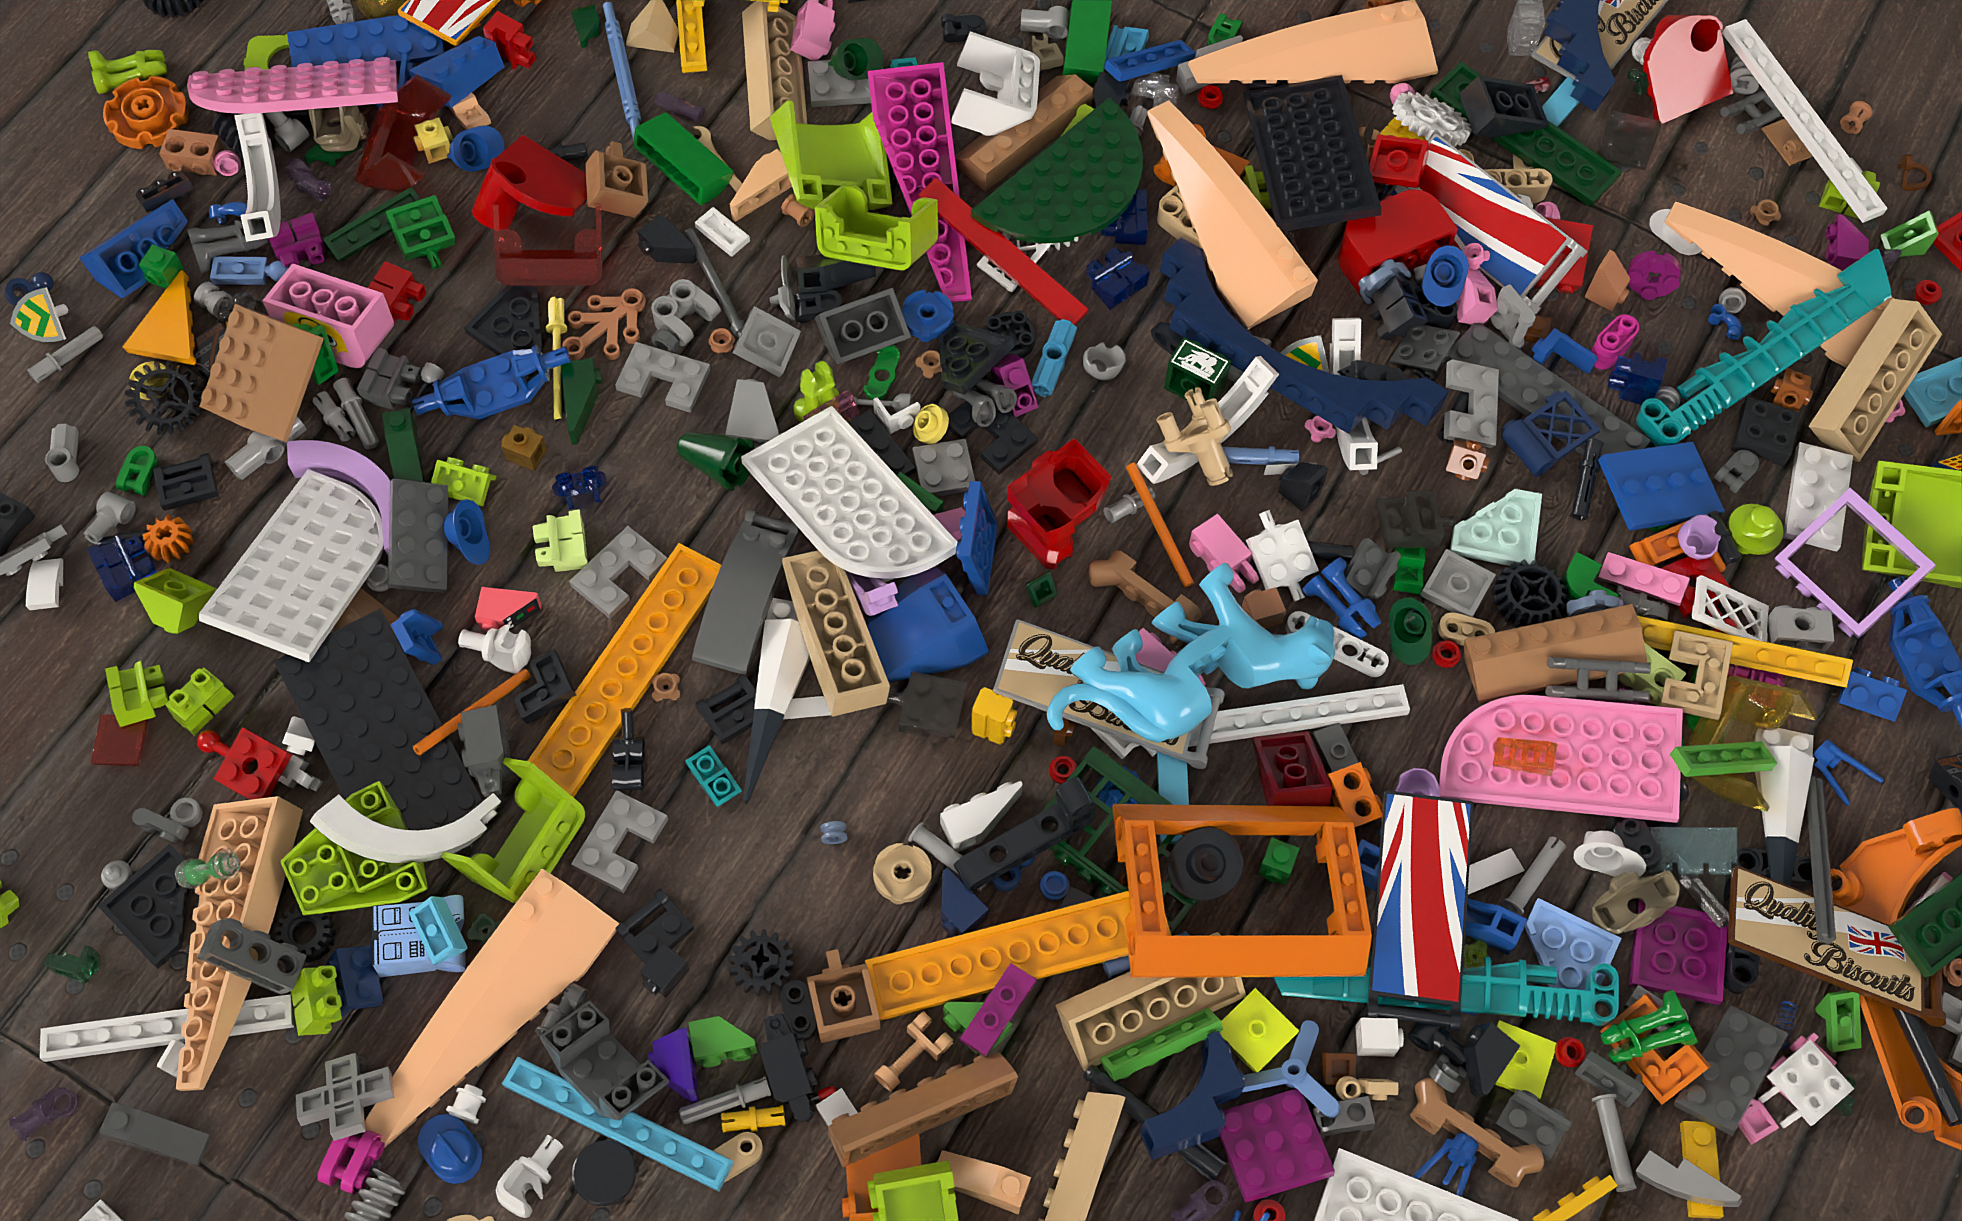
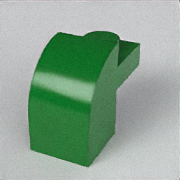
M1576 552L1563 575L1564 582L1562 585L1568 586L1566 595L1569 596V601L1589 596V593L1594 590H1604L1607 595L1617 597L1619 594L1593 582L1602 564Z

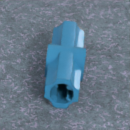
M1064 319L1055 321L1048 342L1043 347L1042 357L1031 382L1036 395L1046 397L1053 394L1060 373L1064 370L1065 360L1077 332V327L1071 321Z

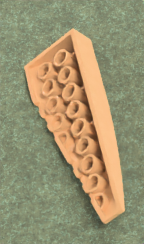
M1415 0L1378 6L1303 23L1237 43L1193 59L1188 63L1197 83H1229L1230 80L1242 81V83H1252L1253 80H1265L1266 83L1287 80L1288 83H1298L1338 75L1343 76L1344 83H1350L1351 80H1363L1364 83H1374L1375 80H1385V83H1398L1438 73L1426 20Z
M1169 100L1148 110L1147 115L1158 141L1161 142L1163 154L1171 167L1174 182L1178 184L1179 194L1192 227L1196 229L1199 237L1198 241L1201 249H1204L1209 269L1213 271L1217 289L1245 328L1248 330L1312 296L1318 281L1279 227L1276 226V223L1216 149Z
M1675 201L1664 222L1688 243H1695L1702 250L1701 253L1708 259L1712 257L1723 266L1721 270L1727 275L1731 276L1733 274L1742 282L1740 285L1772 312L1778 311L1783 316L1790 310L1791 305H1797L1815 298V289H1820L1827 293L1844 286L1837 277V274L1842 272L1840 269L1779 240L1708 212ZM1890 297L1821 344L1820 346L1826 351L1825 355L1832 361L1847 368L1891 299L1894 298Z
M279 796L214 804L198 863L209 865L215 858H222L226 862L227 869L223 875L210 873L207 874L204 880L196 882L195 893L199 895L198 907L193 909L192 918L197 924L196 931L191 934L186 981L191 982L190 993L185 994L184 1007L188 1008L187 1022L182 1023L181 1035L185 1038V1047L179 1052L176 1089L179 1091L204 1089L228 1040L251 985V981L198 959L211 924L221 919L232 918L240 921L243 924L242 927L250 931L257 930L269 934L286 875L280 860L293 849L303 812L302 809ZM222 935L221 942L223 946L229 948V939ZM250 948L249 954L251 958L257 961L258 954L256 950Z
M541 869L465 970L392 1077L394 1098L374 1105L365 1120V1132L371 1130L381 1134V1142H384V1147L388 1146L410 1127L428 1107H433L441 1100L439 1097L453 1085L456 1087L463 1081L469 1071L475 1066L479 1067L518 1033L517 1030L528 1020L532 1021L540 1014L539 1011L551 1000L555 1001L564 993L563 990L574 980L577 982L583 977L616 933L615 927L619 923L569 885Z

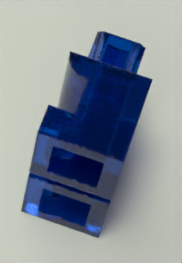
M1137 190L1136 195H1134L1131 204L1116 221L1101 230V235L1115 236V244L1146 245L1148 232L1147 191Z
M1116 247L1109 250L1105 255V261L1108 263L1106 266H1103L1098 260H1094L1087 265L1086 270L1087 275L1092 280L1091 289L1109 310L1126 300L1128 295L1130 297L1146 287L1150 270L1144 264L1139 265L1134 261L1130 251L1123 253Z
M1636 351L1632 359L1618 355L1614 369L1610 373L1607 388L1619 390V399L1642 405L1645 400L1655 398L1663 381L1668 359L1657 357L1653 363L1642 360V356Z
M117 535L112 543L103 547H99L96 544L86 548L105 589L115 602L136 592L134 582L157 572L149 556L134 561V557L146 552L144 544L138 535L124 541Z

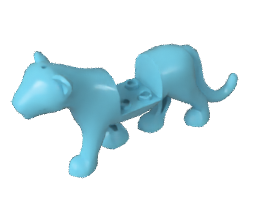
M1222 563L1199 584L1215 609L1219 626L1186 620V613L1179 601L1173 603L1155 617L1152 624L1156 628L1189 643L1170 661L1164 674L1151 673L1138 664L1136 654L1141 651L1144 644L1137 629L1122 637L1112 648L1118 661L1120 672L1103 669L1107 659L1100 646L1090 649L1070 669L1085 684H1073L1063 687L1054 695L1047 710L1048 722L1054 730H1061L1064 726L1062 713L1065 708L1072 702L1087 700L1109 709L1133 732L1146 740L1159 743L1167 739L1177 738L1190 732L1211 714V698L1198 676L1204 672L1208 675L1217 667L1234 684L1241 688H1252L1274 681L1295 679L1301 689H1312L1316 685L1318 677L1329 668L1335 656L1333 626L1328 621L1317 620L1316 617L1310 616L1304 626L1294 633L1286 635L1271 634L1249 616L1237 603L1228 588V585L1233 581V570L1228 563Z

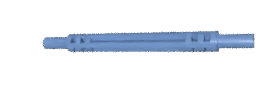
M605 2L603 4L606 18L605 29L626 122L630 125L634 142L635 127L639 126L641 122L640 111L620 24L616 20L613 4Z

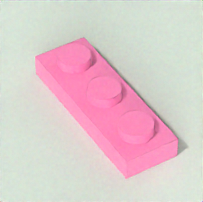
M1610 552L1607 553L1598 577L1600 581L1623 586V588L1634 592H1644L1647 596L1678 606L1681 605L1690 581L1688 577Z

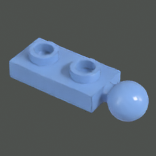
M214 257L210 280L213 284L266 285L267 276L278 282L289 269V266L285 267L282 261H274L269 266L267 257Z

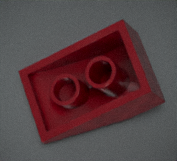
M1308 731L1253 737V747L1267 806H1330L1332 786Z

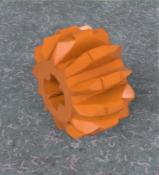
M167 514L163 521L156 517V524L147 525L148 532L142 534L145 542L144 548L157 561L163 559L165 562L170 563L173 557L181 561L180 554L190 553L188 546L194 544L191 528L179 517L173 519L172 516Z

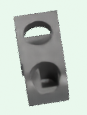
M1369 1096L1338 1101L1341 1109L1335 1117H1327L1317 1107L1312 1110L1320 1136L1357 1130L1368 1131L1373 1130L1375 1126Z

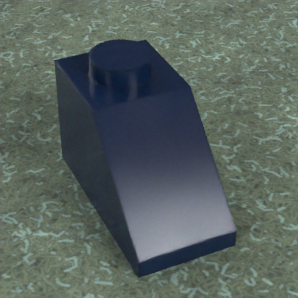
M946 868L943 871L942 927L951 937L973 932L988 918V908Z

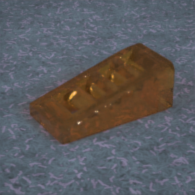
M1497 737L1493 766L1552 776L1557 743ZM1505 747H1510L1509 760L1503 759ZM1516 749H1522L1521 761L1515 760ZM1528 751L1534 752L1533 762L1527 761ZM1540 753L1546 754L1545 763L1539 762Z

